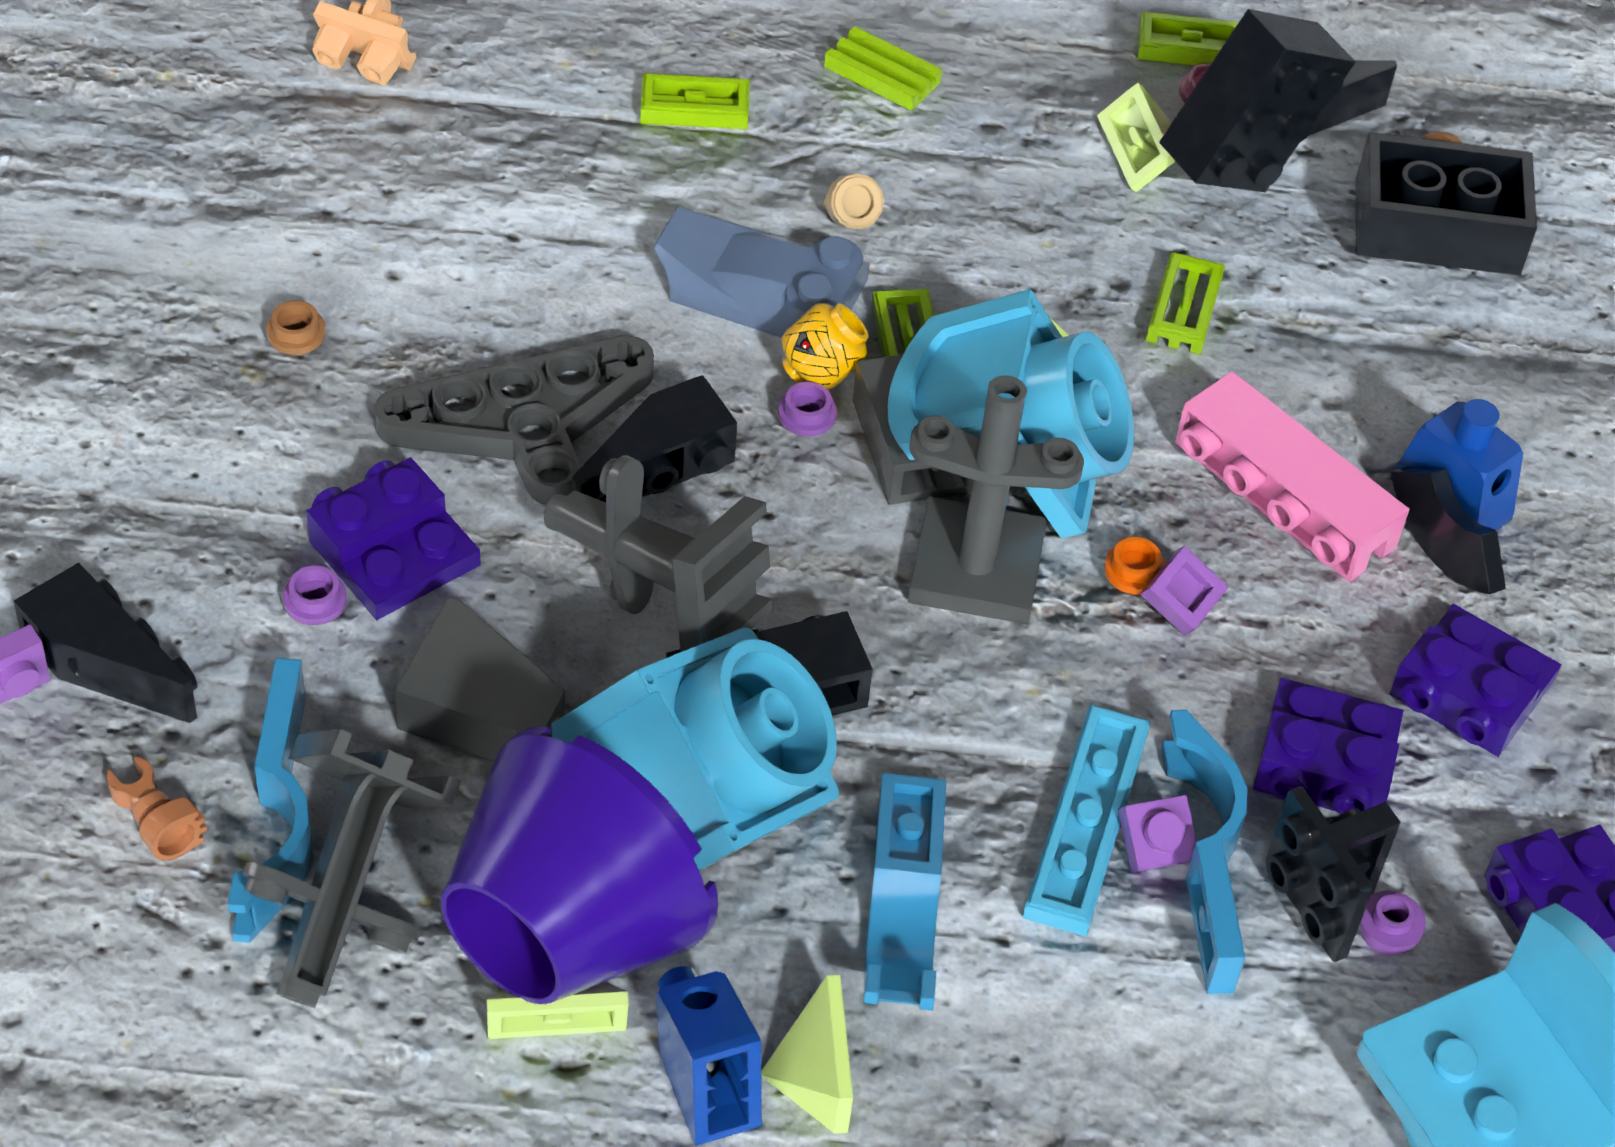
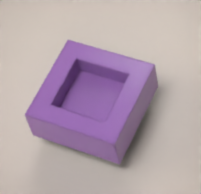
M1184 545L1173 552L1140 595L1183 635H1186L1197 628L1229 587Z
M31 624L0 637V704L12 698L27 695L36 687L51 681L42 641Z
M1187 795L1127 805L1118 809L1131 873L1191 862L1197 840Z

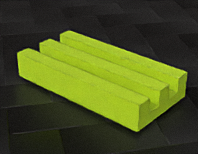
M1141 12L1138 59L1209 67L1239 22Z
M856 26L849 30L848 39L842 37L837 42L836 50L830 48L825 53V68L910 111H913L941 83V68Z
M643 73L640 124L748 130L750 79Z
M1171 252L1148 327L1146 342L1157 344L1158 337L1169 339L1168 347L1179 350L1180 343L1184 342L1191 344L1190 353L1201 355L1225 265ZM1178 269L1189 270L1175 321L1174 323L1163 321ZM1202 273L1210 275L1196 329L1185 325L1199 276Z
M929 289L872 292L871 308L881 357L898 355L887 305H894L904 353L914 338L907 304L916 303L919 322L922 327L930 317L934 316Z

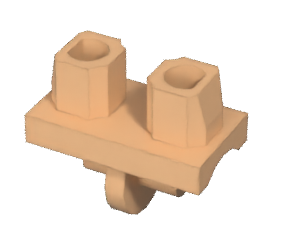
M367 0L365 4L352 1L348 10L320 1L313 13L319 31L312 50L320 64L338 69L343 67L350 51L362 54L357 64L360 74L367 80L384 86L389 82L398 67L411 70L417 56L415 52L408 49V32L406 29L401 28L403 17L391 13V0Z

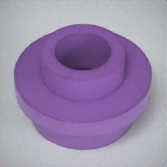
M806 381L794 384L781 398L778 406V418L783 427L800 436L811 437L826 433L834 426L837 417V406L831 393L826 387L815 382Z
M312 565L299 569L291 576L283 592V602L286 612L295 621L306 625H321L331 622L341 615L347 604V593L344 583L332 570L323 566Z
M1379 891L1371 894L1359 929L1364 941L1371 949L1384 955H1398L1410 950L1420 942L1426 928V919L1421 907L1409 896L1396 891ZM1385 916L1395 918L1399 921V923L1392 922L1388 920Z

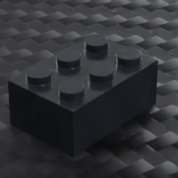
M1247 9L1159 143L1195 184L1266 192L1269 186L1278 180L1282 174L1283 166L1299 143L1310 134L1313 123L1329 100L1340 91L1345 77L1356 61L1318 22Z
M1369 132L1355 179L1356 255L1521 276L1537 230L1533 152Z

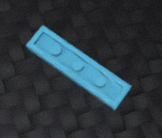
M1089 705L1026 901L1023 919L1087 937L1121 826L1118 809L1127 806L1151 721Z

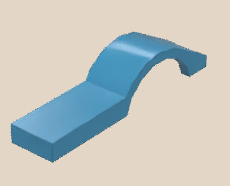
M275 658L254 766L259 803L279 812L293 829L280 851L263 862L262 865L305 881L313 862L307 796L292 774L294 761L288 759L296 737L300 733L306 700L302 660ZM243 871L233 873L227 904L229 912H236L232 932L233 942L251 943L292 897L287 896L284 905H280L253 896L244 891L248 878L243 876Z
M1171 710L1169 719L1173 740H1163L1161 747L1166 776L1188 782L1205 794L1219 812L1222 827L1216 834L1196 842L1186 875L1207 994L1234 993L1245 960V952L1227 863L1236 849L1247 814L1248 788L1237 763L1188 710Z
M882 773L865 955L864 1003L877 1005L878 1001L911 1004L919 1005V1009L933 1011L936 986V971L933 970L942 874L947 781L945 779Z

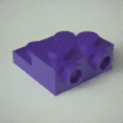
M411 457L396 465L390 460L378 462L369 469L363 482L345 491L339 487L327 488L317 495L311 508L306 510L309 542L376 621L481 565L480 549L446 512L445 494Z
M1453 603L1435 628L1429 626L1400 663L1389 694L1405 703L1413 711L1422 713L1459 734L1467 742L1478 745L1499 757L1556 680L1562 664Z
M1281 677L1275 694L1253 789L1273 794L1285 800L1288 791L1302 786L1316 806L1336 811L1339 814L1351 809H1359L1362 812L1386 802L1390 792L1399 748L1397 741L1404 710Z
M1601 824L1561 838L1551 828L1496 847L1484 877L1492 899L1499 906H1504L1520 931V936L1533 912L1557 903L1584 921L1615 953V845Z

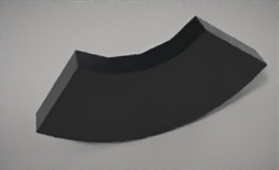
M1406 466L1390 471L1397 499L1410 509L1406 523L1418 544L1433 563L1454 581L1471 590L1492 594L1506 589L1497 530L1480 525L1465 512L1454 494L1447 470L1444 468Z

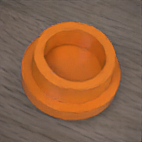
M1127 537L1119 541L1108 552L1104 564V573L1108 581L1115 588L1129 594H1140L1164 565L1165 561L1160 549L1152 541L1142 537Z

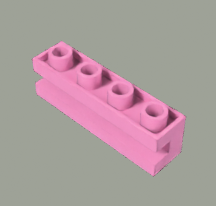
M1231 371L1184 403L1175 443L1191 459L1200 462L1225 482L1231 491L1245 498L1270 518L1277 528L1290 534L1315 554L1322 564L1331 567L1348 582H1352L1366 571L1372 552L1382 559L1397 548L1410 509L1236 373Z

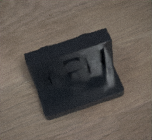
M1300 786L1287 793L1266 857V869L1274 887L1279 892L1286 893L1300 913L1303 927L1309 938L1315 944H1321L1333 962H1337L1347 958L1368 901L1371 894L1375 891L1401 822L1389 805L1384 802L1362 812L1359 809L1348 810L1337 816L1329 824L1305 789Z

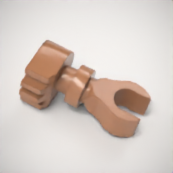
M133 757L137 775L140 779L131 784L121 783L110 769L107 771L106 779L113 802L119 807L133 811V817L140 825L139 836L155 858L162 861L174 860L205 842L202 835L203 832L207 831V826L204 824V816L187 797L171 800L166 793L157 791L153 768L147 760Z

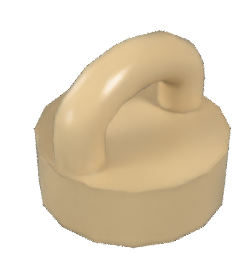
M850 173L840 176L832 182L823 200V204L827 208L829 216L836 224L843 228L859 230L871 226L878 220L883 211L884 198L882 189L875 180L867 175Z

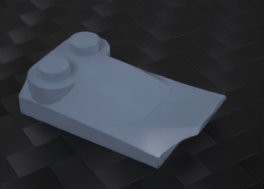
M679 206L660 234L654 247V251L661 260L667 274L671 302L782 338L785 331L817 303H826L832 306L838 303L852 310L869 276L870 263L863 261L864 257L861 249L854 242L846 238L837 236L826 237L810 245L719 220Z

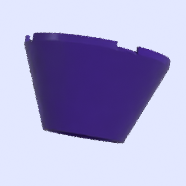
M532 727L522 730L514 735L498 752L441 895V909L445 923L452 937L467 958L497 986L510 994L521 997L526 1002L534 1004L555 1002L695 947L710 932L718 912L716 884L714 881H709L704 885L702 876L693 859L702 848L685 821L668 800L635 768L605 747L581 735H578L571 743L547 737L551 733L549 727Z

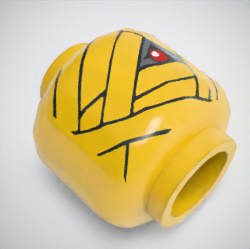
M817 303L783 334L781 342L786 358L782 361L783 367L796 383L815 382L827 389H833L856 369L857 361L865 360L867 356L865 341L869 337L868 331L858 316L847 306L838 303L835 306Z

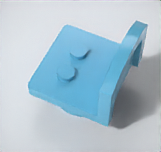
M1031 289L930 317L908 345L896 368L890 386L888 423L900 448L909 460H915L909 449L911 432L917 424L929 416L945 417L956 428L980 438L989 382L998 376L1016 377L1027 388L1017 445L1045 443L1052 438H1065L1077 445L1084 458L1081 479L1074 486L1066 489L1025 488L1061 538L1086 533L1097 478L1122 472L1130 462L1134 445V422L1130 397L1122 372L1110 349L1098 336L1091 332L1085 331L1062 337ZM1007 393L998 394V396L1005 399L1015 398L1013 395Z
M747 627L637 669L552 723V738L571 743L578 735H581L596 742L635 768L668 800L685 821L702 848L693 858L699 871L750 843L836 800L839 796L838 786L830 773L837 751L836 730L831 711L822 691L809 672L791 654L775 644L758 640L756 634Z
M1557 903L1533 912L1505 970L1378 1024L1364 1032L1357 1048V1056L1402 1121L1405 1135L1411 1147H1615V953L1602 938L1576 915Z

